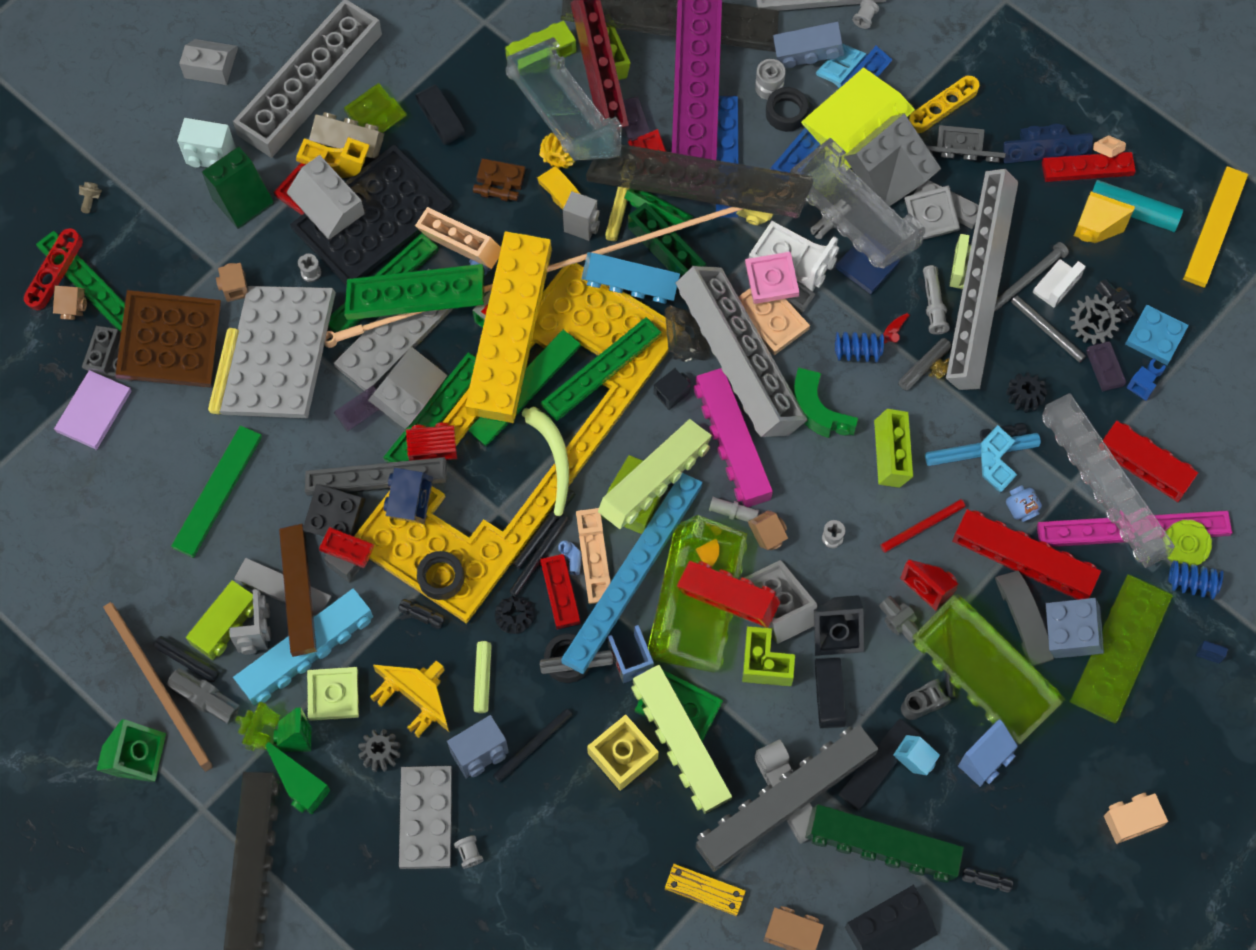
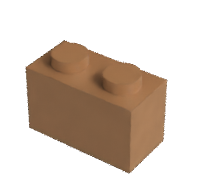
M780 906V909L774 908L763 941L787 950H816L824 926L819 923V919L809 915H805L804 918L794 914V910L784 906Z

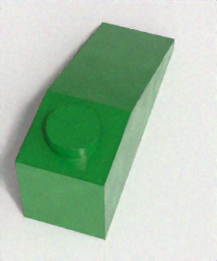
M295 708L278 721V729H274V744H277L282 752H311L312 727L302 708Z
M268 742L265 745L289 797L293 801L291 805L301 813L306 810L312 815L330 792L329 787Z

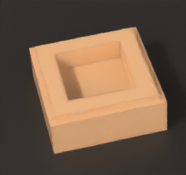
M1108 135L1095 142L1093 150L1112 158L1125 150L1126 143Z

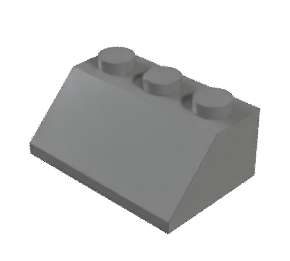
M321 155L301 168L287 191L292 200L328 240L365 214L361 199Z

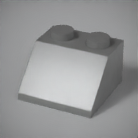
M194 39L185 45L179 63L184 78L227 85L238 47Z

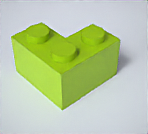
M747 626L742 682L792 686L795 654L770 652L772 628Z

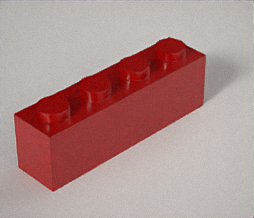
M1118 421L1114 423L1097 449L1098 452L1176 502L1180 501L1199 473L1190 464L1175 458L1170 451L1159 448L1149 438L1140 436L1129 425Z
M689 560L677 584L683 595L766 628L769 627L781 603L775 595L776 592L766 586H762V588L756 587L752 581L746 578L738 580L733 578L731 573L722 569L719 572L715 571L709 564L702 561L695 563Z

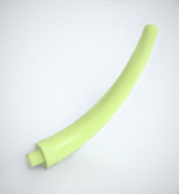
M537 407L525 408L522 416L525 417L526 423L536 428L544 436L553 453L557 472V495L554 514L561 516L564 512L569 485V463L565 443L558 428L545 413L541 412Z

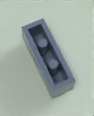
M838 22L773 35L777 60L785 68H793L796 65L806 63L813 64L820 60L836 59L844 56Z

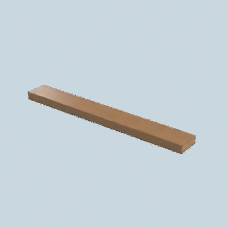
M111 602L103 606L199 765L205 772L213 766L119 611Z

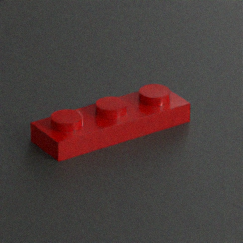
M564 554L540 559L556 629L580 624Z

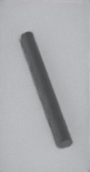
M1018 295L1014 297L1011 303L1079 363L1084 360L1086 355Z

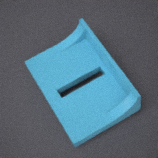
M843 43L844 56L836 59H827L816 72L817 76L834 83L838 88L841 87L867 56L866 53Z

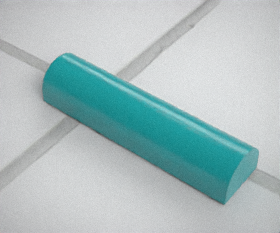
M1096 180L1092 191L1135 206L1131 215L1132 218L1172 232L1176 231L1183 213V209L1100 180Z

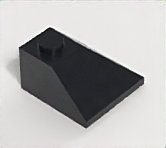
M859 595L834 597L814 609L815 656L864 652V608Z

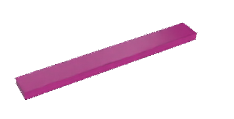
M1228 511L1037 523L1039 541L1046 542L1051 547L1162 540L1165 531L1173 523L1180 520H1194L1201 523L1211 537L1230 536L1232 534Z

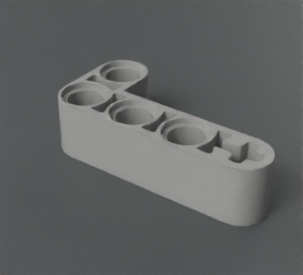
M780 739L756 751V763L768 785L771 784L774 787L781 782L779 778L784 773L792 770L788 763L789 755ZM810 803L787 819L791 830L800 844L809 840L805 838L812 809Z

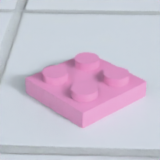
M791 252L745 259L753 304L799 296Z

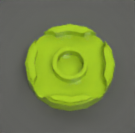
M1180 520L1173 523L1165 531L1162 539V549L1166 558L1171 563L1173 560H1176L1180 566L1182 562H1185L1189 568L1192 564H1201L1209 557L1212 549V539L1201 523L1194 520Z

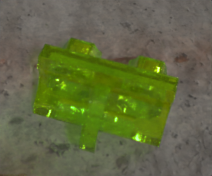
M259 702L255 713L247 710L245 717H236L235 722L241 725L238 734L244 736L242 744L246 746L247 750L253 751L254 748L267 750L265 745L270 742L271 737L261 733L264 725L275 729L280 720L279 714L270 710L267 704Z

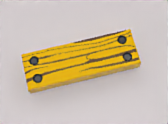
M673 864L665 886V890L737 916L746 892L676 864Z

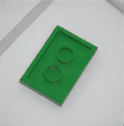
M663 670L694 729L703 742L723 700ZM642 699L639 700L635 712L646 717L643 711L646 706Z

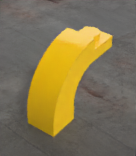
M348 137L344 148H331L304 138L296 156V161L307 164L321 155L341 178L356 176L361 171L370 145Z

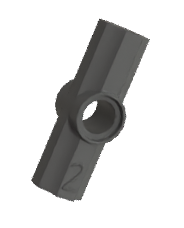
M180 668L169 677L167 686L188 699L187 701L202 712H209L228 725L238 716L241 708L240 705L222 695L216 687L207 681H200Z

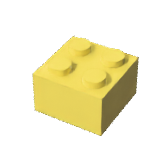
M624 715L587 746L589 756L620 791L657 761L659 754L658 750L627 715Z

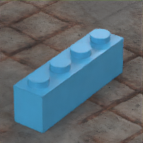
M587 252L581 280H586L587 286L600 288L601 284L610 286L609 291L621 294L623 289L632 291L631 296L644 299L645 295L653 296V301L666 304L667 300L674 301L677 289L676 282L679 280L680 274Z

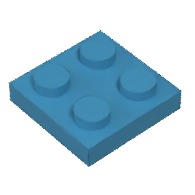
M1146 305L1125 345L1168 365L1189 325Z

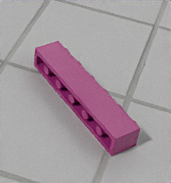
M722 368L696 376V385L693 386L697 399L701 398L703 406L701 408L704 418H709L712 425L709 426L712 438L714 440L717 439L720 445L718 453L721 460H725L727 463L726 473L728 479L735 483L734 493L737 501H742L745 507H751L771 500L772 488L727 376L723 373Z

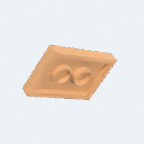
M748 289L738 297L766 347L773 355H776L810 329V325L786 299L753 304L751 289Z

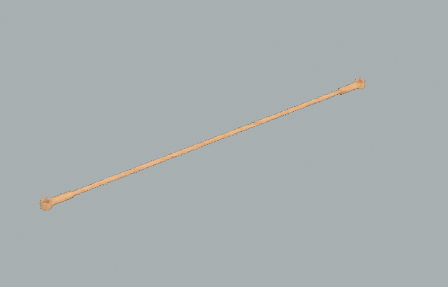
M787 183L783 186V189L758 196L754 200L608 246L592 253L606 254L751 206H760L782 198L794 199L797 195V188L795 184ZM587 254L549 265L547 272L584 261ZM493 284L484 286V293L490 291ZM422 312L398 314L336 333L327 331L324 345L332 348L338 341L363 334L364 331Z

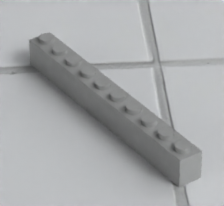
M1006 169L985 172L946 379L959 390L980 389L1018 186V181Z

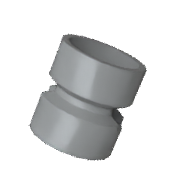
M766 59L757 67L755 91L763 99L768 100L773 91L784 87L785 67L780 61Z

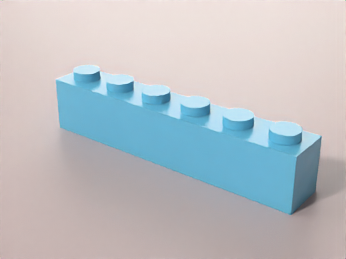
M353 588L314 617L317 652L292 657L288 636L233 678L254 706L258 703L262 704L271 697V693L275 690L286 687L298 673L303 674L312 666L311 664L318 658L323 659L329 655L331 649L338 643L343 644L348 641L351 634L358 628L363 629L368 626L373 618L372 612Z

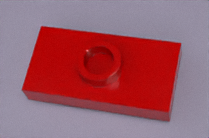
M329 527L319 550L365 568L374 549V544Z

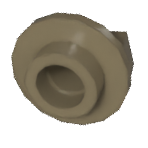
M85 182L84 185H79V194L84 196L81 207L83 213H89L93 198L100 197L102 190L98 189V184Z

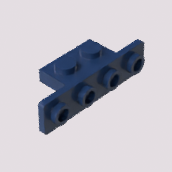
M1061 124L1020 129L1021 140L1004 142L1003 153H1006L1003 161L1004 163L1043 160V158L1091 155L1093 135L1091 133L1070 135L1065 125Z

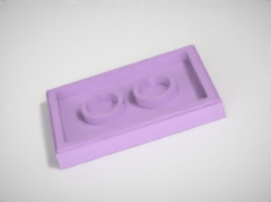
M89 370L54 430L97 450L132 392L131 389Z

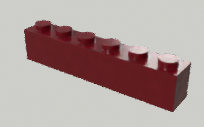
M573 0L571 8L600 134L622 130L629 126L601 1Z

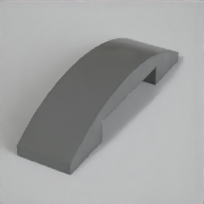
M1014 571L995 577L1002 598L1008 603L1023 641L1021 646L1029 666L1033 667L1052 661L1054 658L1049 651V639L1043 620L1020 572Z

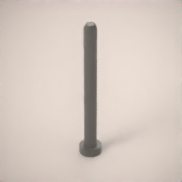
M1061 242L1053 246L1054 251L996 299L994 311L1001 308L1059 257L1065 258L1069 254L1067 247Z

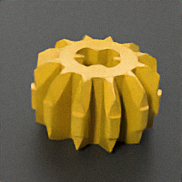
M559 132L557 135L550 133L542 140L539 155L543 158L544 162L550 163L551 166L554 165L558 169L560 167L567 169L573 165L577 158L578 145L574 143L575 140L567 138V135L563 136Z

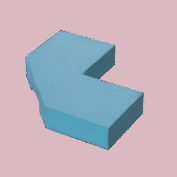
M997 425L980 443L982 477L997 491L1002 492L1017 476L1000 459L1015 440Z

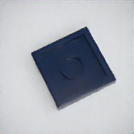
M864 234L836 264V269L869 294H872L899 265L900 260Z

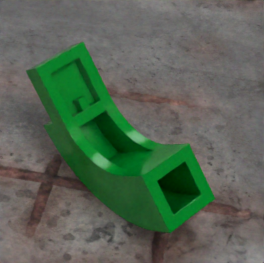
M798 367L793 395L808 419L804 424L815 433L829 438L831 430L836 431L840 435H854L858 418L833 412L820 402L817 389L821 373Z

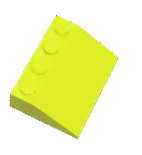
M863 67L801 123L846 172L851 166L844 155L891 116L905 113L908 117L915 109L901 93Z

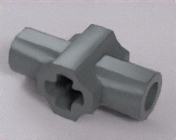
M892 596L887 597L879 604V607L887 615L884 619L887 627L896 635L902 633L912 643L923 633L914 623L917 618L909 606L904 603L899 606Z

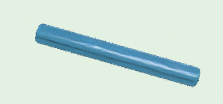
M1033 433L1011 437L1015 442L1006 452L1039 447L1041 444L1039 434ZM976 443L926 452L925 461L928 466L981 457V445Z

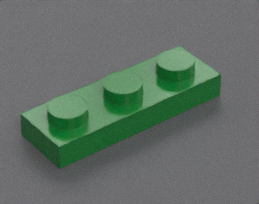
M638 186L630 188L625 194L624 198L630 201L632 206L638 208L646 202L663 220L669 222L670 226L693 219V216Z

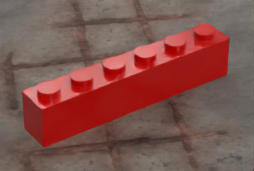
M966 510L952 540L956 544L1012 570L1019 571L1021 574L1077 600L1090 597L1101 573V570L1096 569V566L1092 563L1081 562L1068 552H1059L1048 543L1035 541L1029 538L1026 533L1009 529L1004 523L985 518L981 512L975 510Z

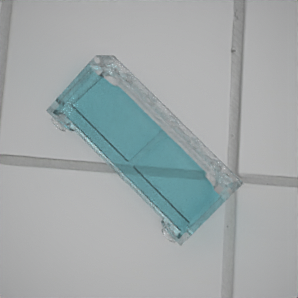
M554 37L507 56L506 73L508 77L515 81L560 141L564 152L569 153L573 160L609 159L621 155V123L616 117L605 119L565 68L564 57L557 55L556 48H559V43Z

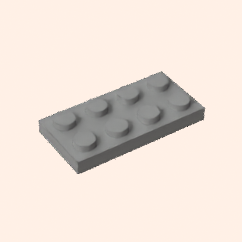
M451 766L401 767L400 869L451 868Z

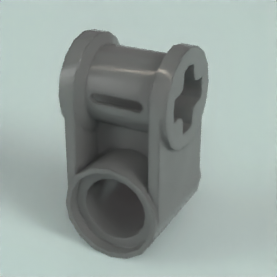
M939 679L925 684L906 696L901 706V712L905 718L916 720L930 712L943 708L951 702L950 697H946L941 689ZM908 702L917 703L920 709H911Z

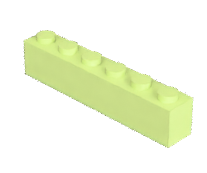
M689 419L602 498L598 513L619 529L627 523L632 524L642 509L644 511L647 510L652 504L653 499L656 496L661 497L671 482L673 484L676 483L685 469L687 471L690 470L699 456L701 458L705 456L710 449L708 444L712 435Z
M660 665L633 678L634 686L631 689L637 700H643L646 706L643 711L648 721L654 720L658 728L655 730V733L660 743L666 742L670 750L667 752V755L672 765L678 764L682 772L679 777L684 787L688 788L690 786L694 794L691 799L696 809H702L704 814L730 801L732 796Z

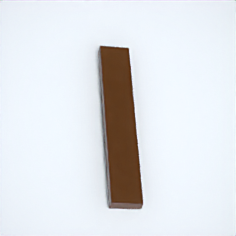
M303 524L279 529L289 644L292 657L317 652L305 531L302 530Z

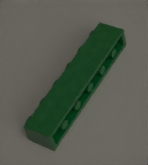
M819 804L811 809L805 838L812 840L811 843L816 846L826 847L830 845L836 847V851L840 853L851 854V852L861 854L860 858L864 860L875 861L878 859L884 861L888 867L900 868L902 866L908 868L912 874L923 876L924 873L934 876V880L948 883V881L958 877L964 848Z

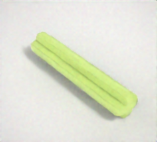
M487 641L477 643L474 712L487 713L489 706L491 643Z

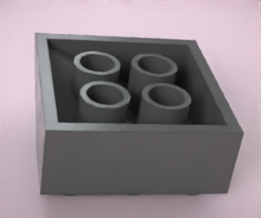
M905 113L891 116L844 155L880 211L885 210L925 183L941 169Z

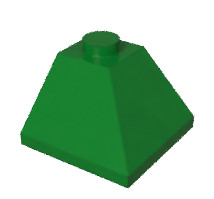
M122 719L102 746L97 771L116 777L155 782L166 733Z

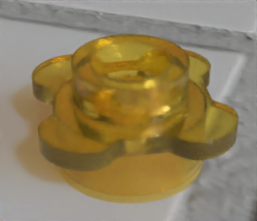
M949 358L944 361L941 359L937 360L930 367L932 372L928 376L934 375L937 380L943 377L948 370L947 362H949Z

